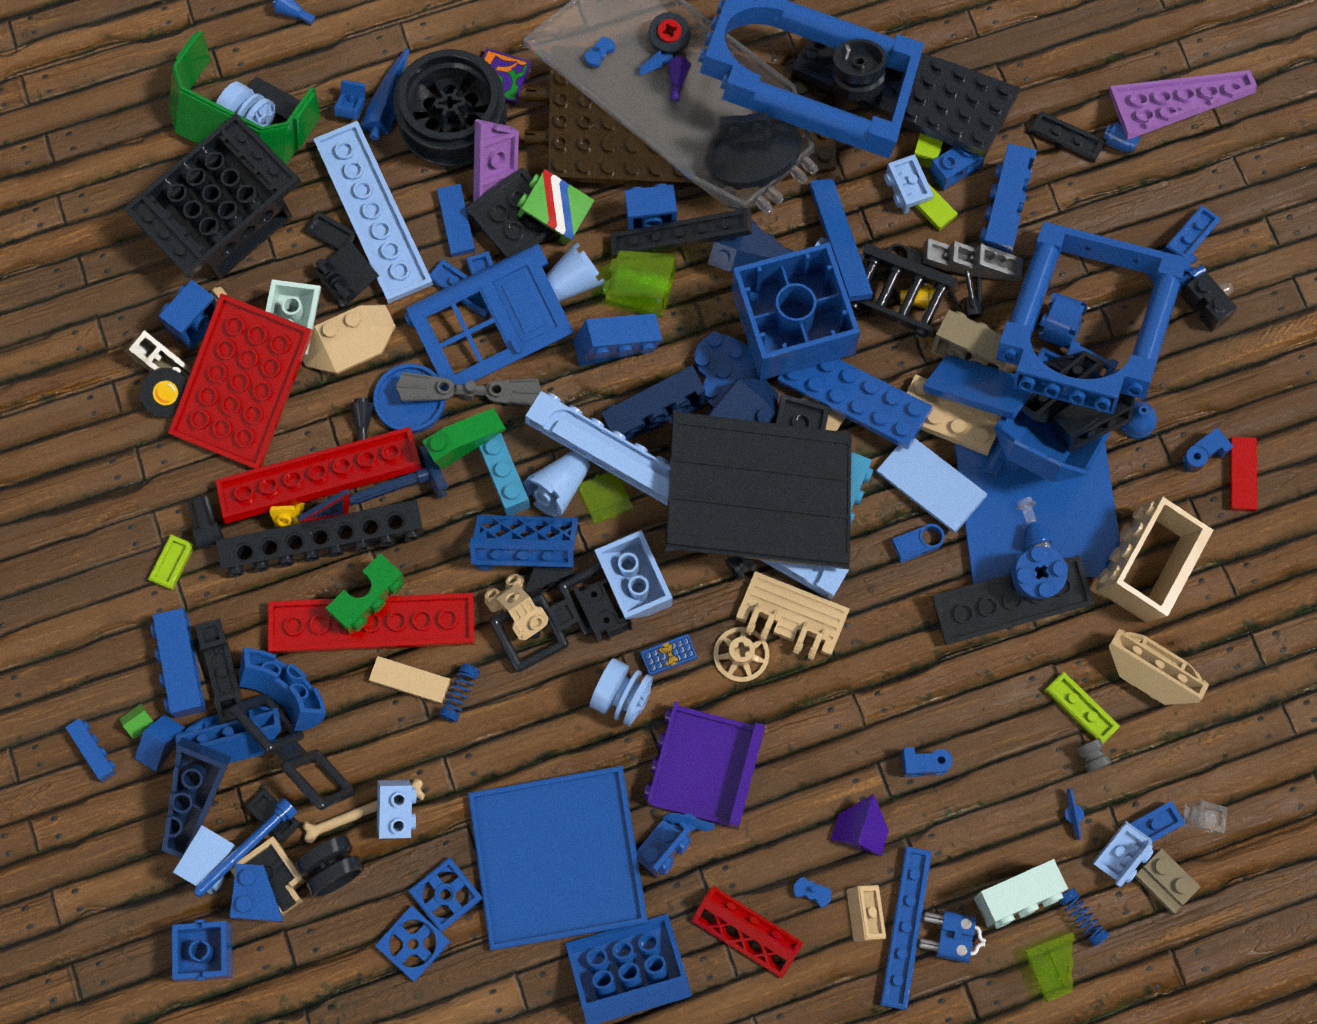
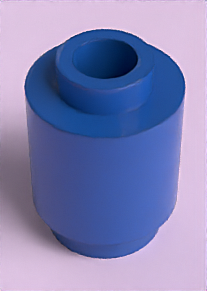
M1115 122L1114 126L1108 125L1103 136L1107 140L1106 145L1124 153L1127 151L1133 153L1141 137L1140 135L1127 140L1121 124Z

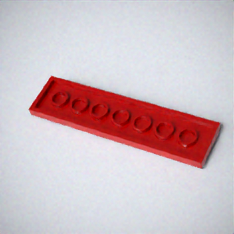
M406 427L220 478L215 481L222 516L225 524L267 513L272 506L296 505L336 494L345 489L350 490L422 469L411 428Z
M473 593L389 596L385 600L384 607L377 613L373 612L367 618L366 625L360 631L355 630L352 634L345 630L326 610V607L334 599L268 602V652L272 654L475 645Z

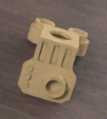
M512 574L506 579V589L504 591L496 588L486 592L484 601L491 612H497L501 609L507 610L514 620L512 629L518 639L527 640L544 628L549 618L543 608L535 606L530 596L526 593L527 583L524 578L518 574Z

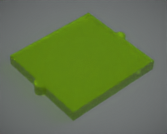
M610 472L600 476L595 475L593 479L583 482L579 486V490L595 525L610 518L616 519L617 515L633 509L621 479Z

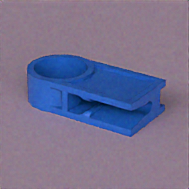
M927 524L924 527L893 538L891 543L900 563L936 551L943 544L945 535L940 526ZM926 530H934L940 535V543L933 546L928 545L924 542L922 534Z

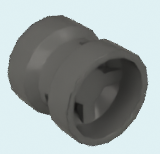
M1101 739L1087 743L1077 749L1079 756L1086 758L1084 767L1088 774L1112 764L1109 756L1101 752L1104 747Z

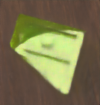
M1073 932L1024 952L1045 1002L1073 992L1072 969L1074 957H1072L1075 937Z

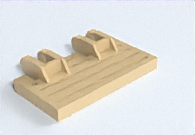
M755 571L737 613L736 620L746 623L751 613L752 616L745 631L746 634L751 635L755 629L758 617L766 619L767 622L760 634V639L766 641L773 622L776 623L773 634L793 642L797 632H799L800 635L793 650V653L796 654L801 652L806 635L814 638L815 641L808 653V659L814 660L821 641L824 642L821 653L831 657L850 609Z

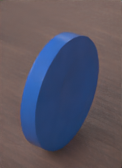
M419 364L396 366L388 370L379 379L375 387L373 402L376 413L381 422L393 431L410 427L412 434L424 432L439 421L445 410L446 400L401 402L396 384L402 372L438 376L431 369ZM441 385L439 388L445 391L444 386Z

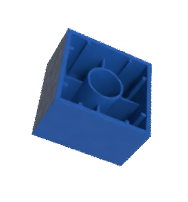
M830 242L733 268L731 292L760 380L855 355L860 330Z

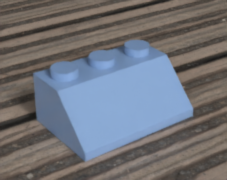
M642 530L595 550L625 619L650 616L672 606L673 598Z

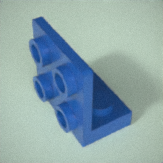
M663 819L637 850L639 864L656 878L660 873L665 876L674 865L673 858L677 853L682 855L690 846L691 830L686 827L682 831L675 823L671 824L670 821Z

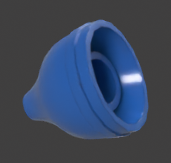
M1135 401L1132 421L1120 426V429L1130 438H1145L1152 434L1156 428V411L1147 402Z

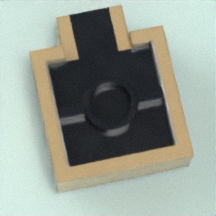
M271 837L237 863L263 865L266 868L269 882L275 893L282 916L303 902L295 889L306 881L300 876L297 868L276 838ZM236 864L230 869L234 877L236 872Z

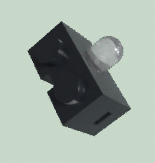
M1206 271L1189 282L1180 295L1192 310L1197 308L1201 312L1199 318L1211 332L1230 320L1238 308L1228 297L1233 293V284L1225 281L1218 285Z

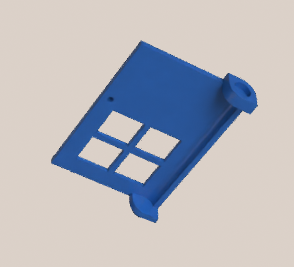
M539 243L406 307L405 319L410 327L415 326L439 377L451 380L454 385L466 384L467 381L475 382L574 333L543 270L549 263ZM480 292L493 318L468 329L456 303ZM452 306L464 332L439 343L427 317ZM495 323L508 349L483 360L471 334ZM467 337L479 363L454 374L442 348ZM443 385L445 390L447 391L449 389L448 386Z

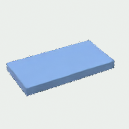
M916 438L908 450L898 445L877 469V473L953 533L960 529L987 497L985 491Z

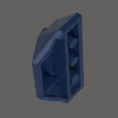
M759 377L736 379L707 415L770 423L777 415L778 393L766 379L760 380Z

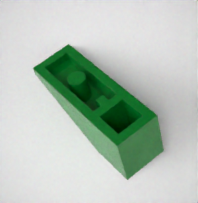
M491 408L446 426L422 442L433 461L441 469H444L502 433L506 428L495 409Z

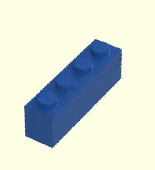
M184 608L154 614V623L150 624L153 638H157L158 648H155L157 662L162 664L163 672L159 673L162 687H166L167 697H164L166 711L170 712L175 718L206 712L188 613Z

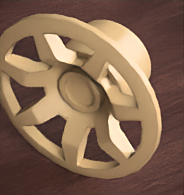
M736 627L726 631L719 637L714 647V661L717 669L722 675L732 681L747 682L757 678L766 669L769 661L768 644L760 639V634L755 630L751 634L758 638V641L753 643L750 639L746 638L745 631L747 627ZM741 632V636L733 641L727 638L733 633ZM724 641L729 647V652L718 655L719 647ZM761 644L765 651L764 659L754 654L755 649ZM730 659L732 661L728 672L722 668L719 660ZM751 661L762 663L760 669L756 673L751 674L749 663ZM738 666H743L747 676L737 677L732 674Z

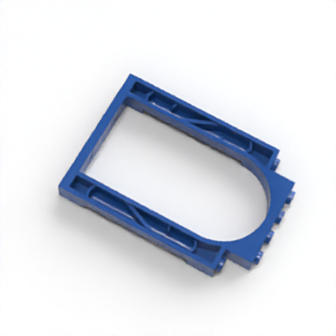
M720 0L716 11L720 16H714L710 28L714 30V33L708 32L704 44L708 46V49L703 47L698 62L702 63L701 74L722 81L720 87L724 89L722 100L758 113L768 112V115L775 119L882 157L890 158L898 139L924 43L897 34L896 38L789 0ZM762 24L785 30L835 49L840 44L853 39H866L878 43L884 49L887 56L886 67L903 72L890 121L874 115L872 120L760 81L761 75L748 70L733 57L727 47L725 35L743 25Z
M1043 222L1035 251L1013 311L1001 336L996 360L1018 365L1013 388L1113 415L1120 393L1146 400L1188 258ZM1061 252L1156 275L1133 353L1127 364L1112 375L1097 379H1079L1060 374L1046 366L1037 357L1032 348L1030 339Z

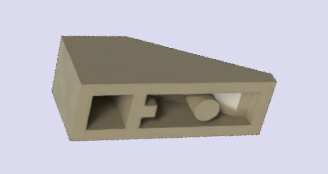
M145 330L139 332L124 350L125 353L150 372L157 368H172L182 373L187 381L189 379L192 369Z

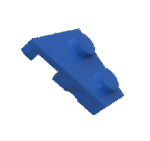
M236 864L230 911L231 919L283 922V916L279 910L275 893L270 885L266 868L263 865Z

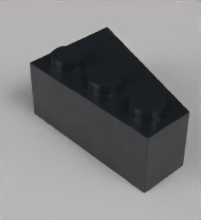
M1120 393L1114 415L1070 404L1053 417L1052 433L1070 453L1132 421L1135 397Z

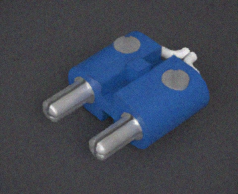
M945 910L943 916L928 912L924 914V921L941 925L938 942L921 939L919 947L936 951V957L969 963L970 956L977 954L980 947H985L986 939L982 938L981 929L976 926V917ZM975 930H977L978 939L981 943H978L975 950L971 951L972 939Z

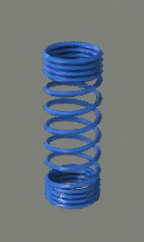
M465 663L459 669L461 673L457 674L460 679L454 680L457 686H451L454 692L448 693L451 698L445 699L449 705H443L439 713L444 719L455 723L458 721L460 714L446 707L454 708L461 712L462 709L455 707L447 700L465 705V703L457 700L451 694H456L466 699L468 697L457 692L453 687L471 692V690L462 687L456 681L474 686L473 683L464 680L459 675H465L477 680L480 673L479 669Z
M1072 888L1063 895L1064 898L1060 899L1059 902L1064 906L1073 900L1066 907V911L1079 905L1070 914V917L1084 911L1074 922L1077 923L1088 917L1079 926V929L1093 923L1085 930L1083 935L1097 929L1088 938L1090 944L1095 947L1108 938L1110 934H1108L1106 929L1100 931L1103 925L1092 928L1098 922V919L1086 923L1094 913L1083 916L1089 907L1077 911L1085 901H1080L1071 906L1080 897L1076 889Z

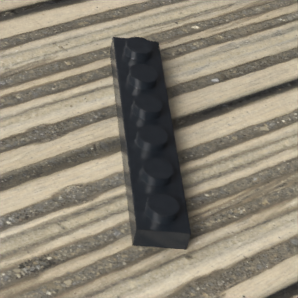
M749 208L611 233V256L614 259L752 235V212Z

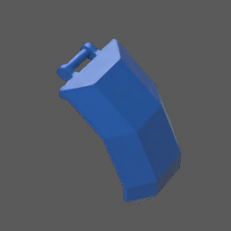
M1073 341L1066 355L1078 354V352L1085 350L1104 361L1103 368L1106 369L1104 376L1099 375L1098 378L1109 376L1115 372L1119 364L1118 361L1104 358L1080 346L1081 343ZM1042 347L1038 358L1043 363H1046L1049 359L1061 357V355ZM1021 411L1018 412L1014 419L1002 416L995 425L994 431L1007 460L1053 483L1087 475L1111 433L1109 432L1069 453L1052 433L1053 424L1035 421Z

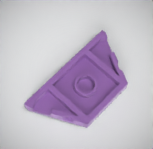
M479 119L475 120L473 202L518 170L519 130L516 128Z

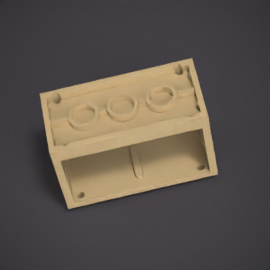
M1164 497L1154 501L1151 500L1136 508L1132 515L1134 520L1131 526H1128L1121 535L1123 540L1120 546L1116 547L1109 557L1111 562L1108 568H1105L1099 575L1098 581L1100 583L1096 588L1098 592L1144 622L1169 615L1213 532V529ZM1155 521L1180 536V539L1150 595L1146 597L1123 580Z

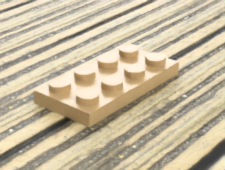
M915 374L907 393L933 406L930 415L920 430L988 456L997 437L994 427L1002 416L925 393L923 385L928 379Z

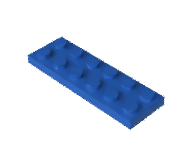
M840 359L785 373L777 379L778 384L817 404L830 407L829 410L907 450L927 420L933 407Z

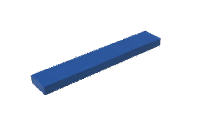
M833 178L810 181L809 189L827 242H830L849 301L871 299L873 292Z
M905 847L880 1006L907 1011L932 851Z

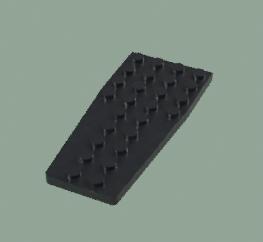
M809 39L793 64L792 74L842 97L834 90L832 84L833 55L836 49ZM922 53L901 125L985 158L1019 96L1021 88L942 58ZM886 67L885 85L879 95L863 101L846 100L890 119L903 72Z

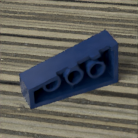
M691 365L619 404L608 406L602 412V422L606 429L611 432L613 430L620 432L626 437L625 440L629 441L672 422L673 411L693 413L705 407V389L694 366Z
M181 738L176 749V761L173 770L162 851L182 859L200 827L204 824L232 758L231 756L187 738Z

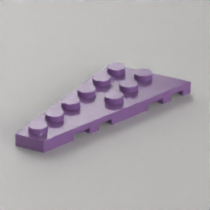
M1247 70L1110 86L1109 94L1126 139L1129 140L1256 92L1257 84L1251 71Z

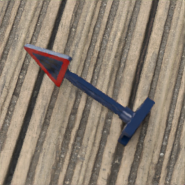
M425 445L419 447L418 453L419 460L423 466L422 469L357 492L351 497L349 490L345 489L298 516L297 519L299 522H307L348 514L350 505L360 504L416 483L422 484L427 481L430 482L436 498L440 499L447 496L445 490L448 489V485L440 467L433 461Z

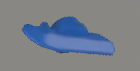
M1070 788L1067 789L1068 807L1064 812V816L1073 825V832L1077 840H1080V822L1084 818V812L1080 806L1076 805L1073 789Z
M667 813L663 816V819L670 821L671 824L678 823L682 831L686 827L691 832L695 829L710 831L715 826L713 823L697 819L692 814Z

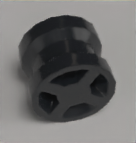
M729 557L725 560L728 569L738 580H742L748 571L753 572L756 569L754 561L750 558Z

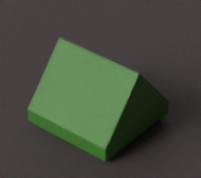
M139 704L119 718L122 726L134 740L154 723L142 704Z

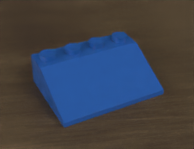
M668 914L648 919V924L609 930L565 943L587 1024H599L692 997Z

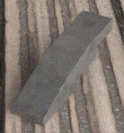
M928 238L924 242L922 259L924 264L965 274V270H969L970 276L1011 281L1022 280L1023 258L983 244L974 248L957 241L947 245Z

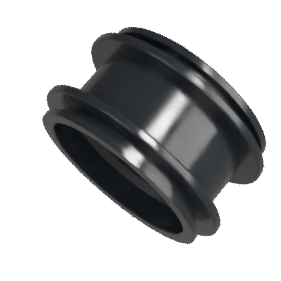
M457 49L430 52L412 62L402 73L396 84L393 104L402 139L416 156L428 163L443 167H459L474 163L475 124L473 123H475V120L479 119L507 125V108L502 81L498 73L487 61L473 53ZM463 85L469 87L464 94L462 91ZM434 89H437V91H438V92L436 93L437 96H435V95H434L433 93H431L430 91H432V90H434ZM414 116H424V118L416 120ZM433 127L438 128V129L435 130V131L430 130V128H433Z

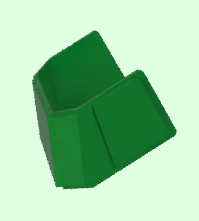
M199 30L191 36L175 59L176 62L172 68L169 113L175 133L196 144H200L235 114V112L190 90L211 60L204 34ZM313 87L309 88L293 113L284 123L262 127L239 115L286 165L296 150L300 149L321 118L316 91Z

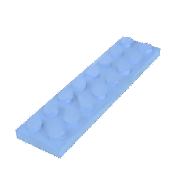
M358 121L314 138V143L367 259L379 275L377 281L388 304L432 286L433 282Z

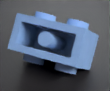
M409 780L378 781L377 835L379 839L411 838V830L416 829V815L412 814V804H416L417 794L416 788H412Z

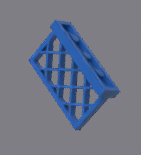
M477 515L474 535L470 540L471 564L573 567L578 518ZM482 524H493L494 526L487 529ZM519 525V527L515 529H511L509 526ZM535 526H544V528H542V529H540V530H537V529H535L534 527H535ZM562 526H572L564 531L560 529ZM501 530L505 532V534L499 537L495 535V533ZM525 531L530 533V535L526 537H523L520 534ZM550 532H553V533L556 534L555 536H553V537H551V538H548L547 536H545L546 534H548V533H550Z

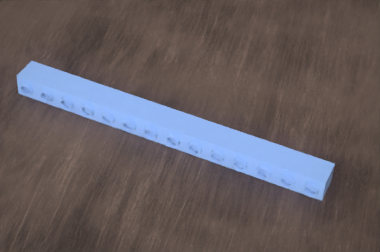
M540 392L525 416V423L661 503L668 504L669 462L661 456L654 457L647 453L648 450L638 443L633 445L626 441V437L615 430L609 431L604 428V424L599 420L583 416L582 411L577 407L564 405L556 395ZM761 560L830 601L849 570Z

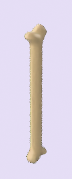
M414 779L411 783L412 788H416L417 798L424 800L425 794L421 790L423 782L419 779ZM377 800L317 825L304 822L303 828L306 831L305 841L312 844L318 835L376 812Z

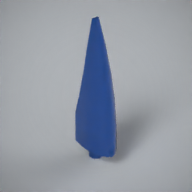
M408 47L405 48L383 78L361 121L360 127L371 132L370 138L372 140L378 141L381 134L390 135L396 118L393 104L394 91L400 76L406 68L410 51Z

